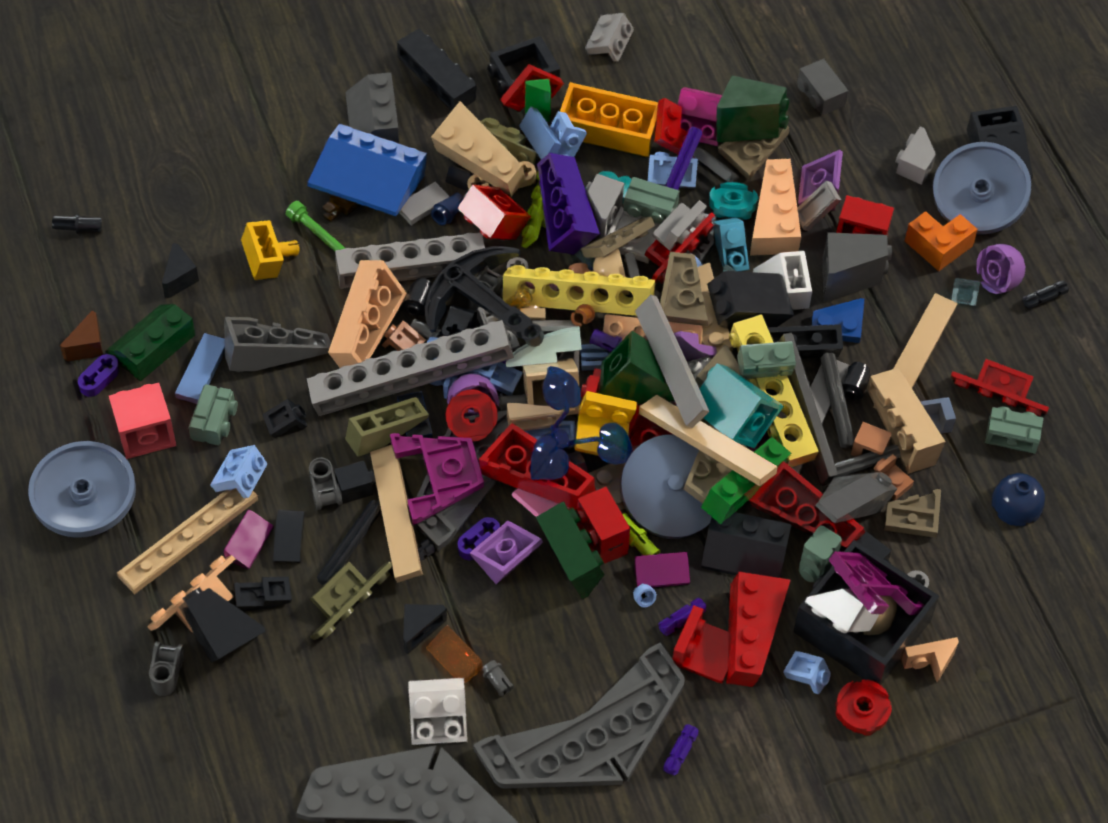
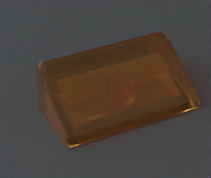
M448 625L427 646V650L454 678H464V684L482 670V660Z

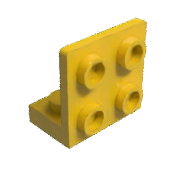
M586 391L579 406L575 451L624 461L627 451L629 423L636 412L637 402Z

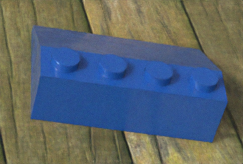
M339 124L329 136L308 180L307 186L397 216L425 176L427 153Z

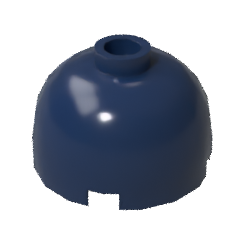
M1023 473L1011 474L1000 480L993 492L991 504L1002 521L1009 525L1026 526L1029 522L1037 521L1042 514L1045 504V493L1041 484L1034 477Z

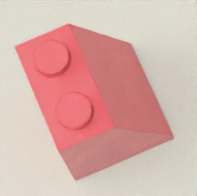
M159 383L146 384L129 391H119L109 396L126 459L177 446L171 418Z

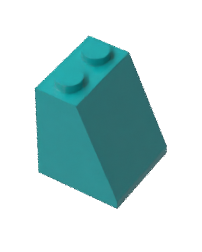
M719 363L709 370L706 380L699 388L710 411L703 418L725 436L739 444L752 448L756 447L784 407L731 368Z

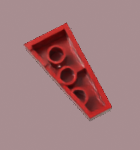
M513 423L507 427L479 458L482 475L558 504L564 501L567 507H573L575 510L577 509L578 498L595 491V479L593 476Z
M784 461L777 468V474L767 480L749 500L752 507L791 524V526L813 536V533L819 526H825L841 537L840 550L845 551L853 540L858 541L865 533L864 527L854 519L838 523L831 521L815 506L823 493Z
M738 572L730 585L729 650L726 683L753 687L762 675L790 584L789 579Z

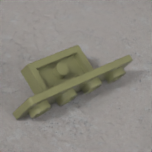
M485 118L480 121L519 162L527 161L533 165L535 164L537 152L524 146L527 137L521 134L519 130L512 127L507 128L493 118Z
M389 561L383 564L368 580L350 562L346 563L310 598L328 618L310 637L313 640L320 637L323 639L327 638L336 629L333 624L339 618L344 621L354 611L352 606L357 601L362 603L371 595L372 591L370 588L375 583L380 585L390 576L388 570L392 567V563Z

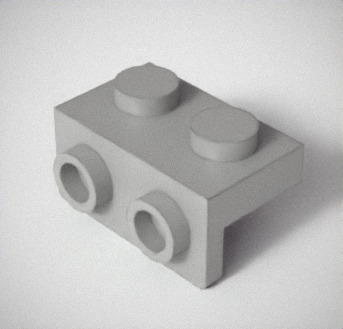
M618 13L600 16L585 47L589 55L609 53L614 62L619 61L633 32V27L625 14Z
M700 200L691 209L685 204L680 203L654 231L652 236L671 251L678 242L682 244L690 235L689 230L692 227L697 228L705 218L702 214L707 206Z

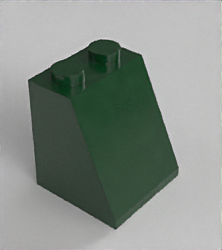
M731 76L717 105V142L779 138L782 129L786 130L789 122V116L786 115L790 99L786 98L787 88Z
M631 331L601 362L599 394L635 401L639 404L646 403L655 395L668 402L675 401L648 340L634 331Z

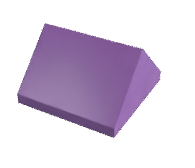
M837 150L802 166L799 205L825 181L832 182L837 193L839 192L843 154L841 150Z
M507 521L473 549L470 554L493 582L497 584L533 554L543 541L536 535Z

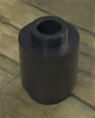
M418 278L415 282L411 283L403 302L404 308L410 315L419 316L425 314V304L429 289L432 286L429 280Z
M853 362L851 366L847 367L841 382L846 399L858 400L864 396L871 376L870 368L866 364Z

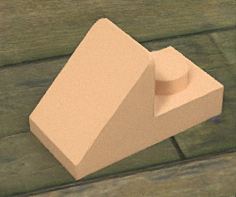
M957 637L905 647L901 659L904 669L912 667L914 669H921L930 664L935 680L938 682L955 654L959 643Z

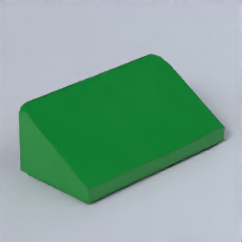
M549 79L525 81V114H527L530 107L538 109L547 122H550L551 115Z

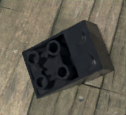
M1017 106L971 112L967 126V133L971 143L991 142L1009 148L1023 160L1032 179L1033 174L1024 124Z

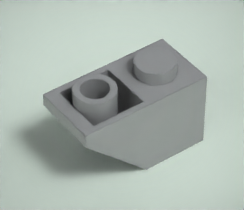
M920 126L916 134L909 136L906 143L907 148L905 151L900 150L895 162L898 163L897 174L922 185L932 170L936 153L925 128Z

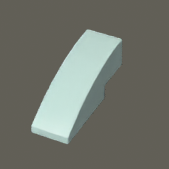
M580 327L565 328L544 335L543 342L536 347L528 344L523 345L513 352L514 358L506 360V367L556 363V352L582 350Z

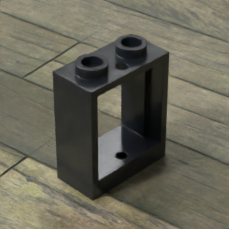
M541 36L490 53L488 71L491 77L496 78L498 88L502 94L506 93L515 82V80L511 79L504 66L530 57L535 58L541 70L560 78L561 68Z

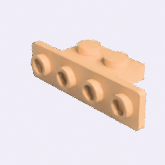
M605 315L604 333L613 337L620 336L623 340L631 331H634L647 339L637 316ZM669 322L673 333L683 331L698 334L699 344L702 343V325Z
M232 555L226 558L220 556L210 564L212 570L206 575L201 573L190 582L192 587L186 593L182 590L170 600L173 604L168 609L164 610V608H161L151 616L150 619L153 622L147 626L150 631L159 628L175 613L186 627L193 632L179 606L184 603L182 598L186 594L199 587L202 591L210 588L227 601L234 596L218 579L217 575L230 565L235 558Z

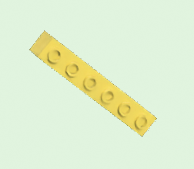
M521 265L508 267L503 275V300L507 304L534 305L545 308L576 310L578 306L588 304L595 312L637 316L635 310L650 295L655 296V280H649L645 276L626 278L621 274H610L606 277L599 275L597 272L580 274L567 269L557 272L550 271V269L544 267L534 270L525 269ZM525 282H531L535 289L528 288ZM549 284L558 286L559 291L552 290ZM573 286L581 287L584 293L576 292ZM598 288L605 289L609 295H602ZM622 291H630L633 297H626Z
M762 315L733 323L729 334L730 343L733 348H737L738 352L741 345L774 343ZM779 374L775 377L747 379L766 394H768L766 389L775 390L777 395L769 396L784 406L781 412L785 413L787 418L776 417L768 428L767 434L769 438L773 437L792 453L787 464L790 467H794L815 460L819 451L788 376H780ZM791 434L796 438V441H788L784 435Z

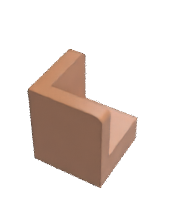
M863 422L854 440L851 455L855 457L862 455L864 449L882 455L886 447L889 446L892 433Z

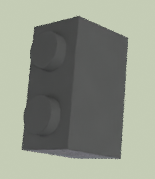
M825 59L800 68L797 80L798 88L806 94L812 107L816 108L821 116L846 106L848 90Z

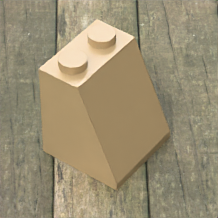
M573 358L557 360L556 363L522 366L527 404L560 407L561 416L579 413V374Z

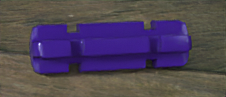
M696 598L690 602V606L687 604L671 614L670 619L667 617L660 621L659 629L663 635L668 636L675 631L674 628L679 629L684 626L694 605L704 609V613L707 606L703 600Z
M690 724L685 725L681 736H679L670 753V757L667 758L664 764V771L670 775H677L681 764H683L692 747V743L698 736V729Z

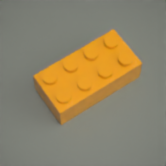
M575 83L569 84L560 112L567 113L574 127L585 129L587 134L583 142L649 157L655 139L658 102Z

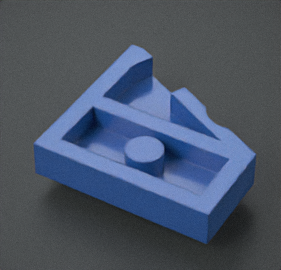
M860 298L813 311L811 326L841 324L842 340L860 343L865 299Z

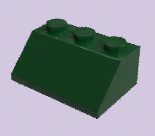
M160 304L106 349L105 352L115 356L118 364L141 382L196 335L193 319L175 304Z
M563 501L536 516V519L570 582L581 598L585 599L605 575L600 567L604 562L597 550L591 551L589 544L592 543V540L586 529L584 528L580 531L577 523L581 520L573 507L568 509Z

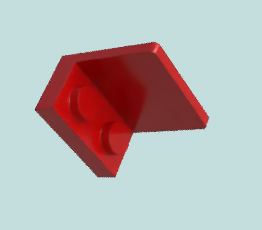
M694 605L674 648L672 660L677 667L715 682L723 683L728 671L729 632L707 624L702 619L704 609Z

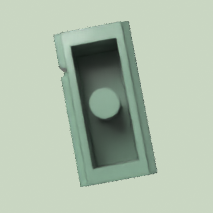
M633 177L624 197L623 211H627L633 217H652L654 223L662 224L677 208L679 190Z
M792 341L741 345L737 355L739 372L745 379L775 377L779 374L780 376L792 375L796 366Z
M206 384L203 386L188 427L192 440L219 446L222 438L228 436L230 431V422L228 421L230 415L234 416L236 414L238 402L234 399V393L231 389L217 388L216 386Z
M992 407L985 443L1036 454L1041 438L1043 417H1038L1032 412H1014L1008 407Z
M819 526L813 533V536L805 543L798 571L806 581L815 583L821 575L824 577L833 566L829 558L835 551L839 552L842 539L839 535L825 526Z

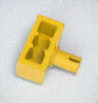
M270 220L246 224L241 242L254 280L277 278L284 262L283 257L299 255V244L295 245L298 243L297 240L278 243Z

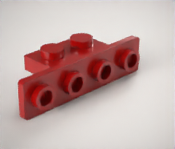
M711 212L693 232L689 230L690 235L682 244L678 242L671 251L658 240L651 244L644 255L660 267L651 279L655 280V285L658 282L664 283L670 252H692L700 242L698 239L702 235L706 237L713 229L714 225L712 222L715 214Z
M985 359L977 380L952 371L951 379L955 380L954 384L964 389H968L969 386L979 389L978 394L992 398L995 395L1003 398L1002 403L1012 407H1016L1019 404L1027 408L1026 412H1032L1039 417L1041 413L1047 415L1049 407L1026 399L1034 376Z

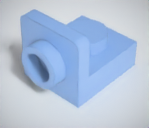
M799 651L794 652L783 671L787 679L809 684L816 694L821 693L823 687L828 684L831 675L822 657Z

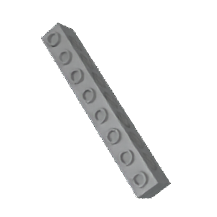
M500 320L489 322L477 328L465 329L454 335L442 336L424 344H416L404 350L392 351L384 356L369 358L351 366H342L331 372L319 373L314 377L307 378L312 405L318 416H322L512 359L514 356L507 330L503 321Z

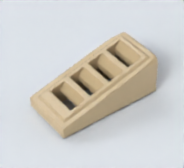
M507 403L508 426L513 423L524 431L561 426L560 407Z

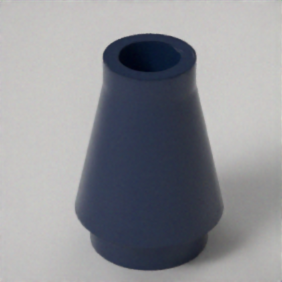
M455 193L451 197L436 203L431 211L434 221L439 225L450 224L458 213V207L464 197L459 193Z

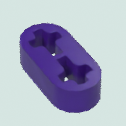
M105 354L97 358L78 377L77 382L80 392L87 397L99 394L119 374L120 368L117 358L111 354ZM86 382L95 383L93 386L90 384H88L87 386L85 385Z
M490 517L481 519L458 539L457 548L461 558L474 560L470 554L472 549L467 548L465 550V544L470 546L474 543L475 549L491 535L490 532L484 534V528L488 530L493 528V533L500 528V524L496 519Z

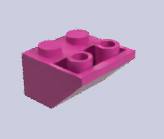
M686 87L682 88L678 105L682 107L680 128L688 132L691 127H696L702 130L699 142L717 146V105L722 95Z

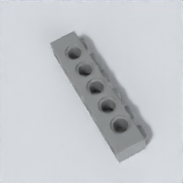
M466 233L457 236H442L440 238L418 239L408 242H393L384 245H369L367 247L335 250L340 289L351 288L360 260H383L398 281L437 277L454 260L471 251L485 248L483 236L481 233Z

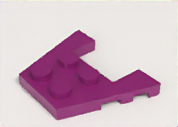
M398 433L390 434L395 459L422 453L433 491L431 495L407 500L413 525L420 523L484 487V480L471 438L438 436V439L423 438L422 435L403 437Z
M835 551L829 558L836 573L844 579L871 614H884L888 609L889 605L880 596H891L909 615H918L925 605L920 601L917 604L913 603L906 596L908 591L902 586L891 585L885 579L887 574L861 553Z

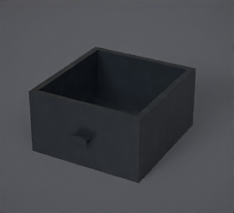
M853 540L844 552L861 553L887 574L885 579L891 585L902 586L908 591L906 596L915 604L918 601L922 602L925 605L918 615H909L897 603L896 616L891 627L878 635L863 634L864 631L843 633L833 627V621L813 613L811 610L813 607L807 604L805 599L799 606L793 632L863 680H871L882 685L902 659L905 647L912 646L931 622L939 595ZM832 566L824 577L821 575L812 586L814 589L808 597L851 588L836 573L834 566Z

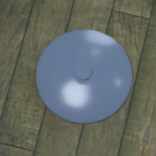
M991 142L971 143L954 150L941 162L934 177V200L938 211L948 223L961 214L978 229L977 234H991L1006 229L1022 216L1031 196V178L1023 160L1009 148Z
M674 434L651 438L637 447L626 461L620 479L622 502L631 519L646 532L667 539H680L692 536L703 530L711 521V516L701 508L702 503L684 490L699 449Z
M80 441L63 445L46 455L31 475L28 493L34 514L49 530L68 537H89L109 530L125 517L134 502L136 482L131 465L119 451L103 443Z

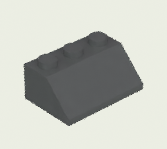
M369 74L346 91L349 127L399 144L392 74Z

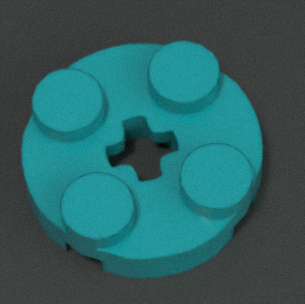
M735 182L722 183L719 189L715 190V187L711 189L709 205L716 217H739L740 219L747 220L752 217V213L757 208L758 195L754 190L753 193L748 191V186Z

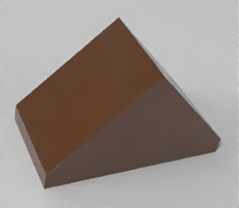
M91 311L61 343L60 347L64 360L74 361L103 355L100 327L96 312Z

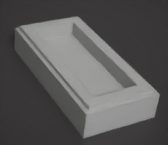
M825 181L797 208L799 223L803 230L809 231L841 201L832 182Z
M434 182L410 196L399 213L410 225H413L431 214L433 206L449 198V196Z

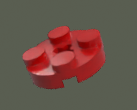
M475 389L463 390L453 396L449 401L445 414L447 425L454 435L460 438H471L472 442L482 440L488 436L498 419L495 403L487 394ZM469 408H473L474 412H479V417H476L473 423H470L468 418H464V413H468Z
M862 680V682L855 683L853 681L849 682L838 694L836 717L851 731L870 736L875 731L883 728L889 720L892 710L888 699L889 695L880 684L871 680ZM867 702L869 704V711L859 710V706L856 704Z

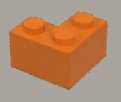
M925 211L908 224L904 241L936 270L940 271L973 247L978 229L961 214L942 226Z

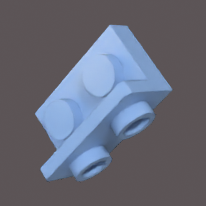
M558 111L550 126L561 143L557 154L575 157L587 133L585 129L574 127L567 113Z
M655 152V155H650L648 181L665 186L677 157H670L669 153ZM692 157L679 188L695 189L698 159H693Z
M255 445L230 450L210 485L215 492L231 491L236 488L243 498H249L265 470L267 462Z

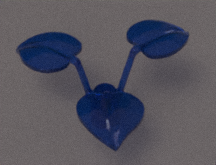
M554 366L548 367L543 382L544 399L554 410L563 409V413L555 424L550 426L551 431L543 434L534 445L531 456V479L555 480L566 475L569 468V458L562 449L575 444L599 442L597 453L602 460L615 465L626 463L633 453V448L627 432L619 424H604L599 431L600 437L594 436L576 440H569L568 433L559 428V425L569 413V407L574 408L580 404L581 391L577 381L567 371Z

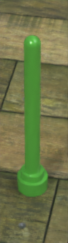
M294 201L289 205L286 210V216L293 222L303 223L332 250L345 249L342 244L308 216L306 207L300 201Z

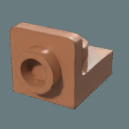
M402 321L397 327L392 324L383 336L387 339L383 342L382 346L386 348L388 345H391L397 351L416 344H423L426 339L405 321Z
M892 454L887 459L882 458L875 465L874 470L890 477L892 484L897 488L891 497L896 501L913 486L914 481L895 465L897 457Z

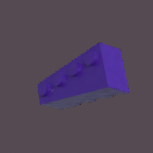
M549 153L537 163L548 248L552 252L574 255L600 233L575 157Z

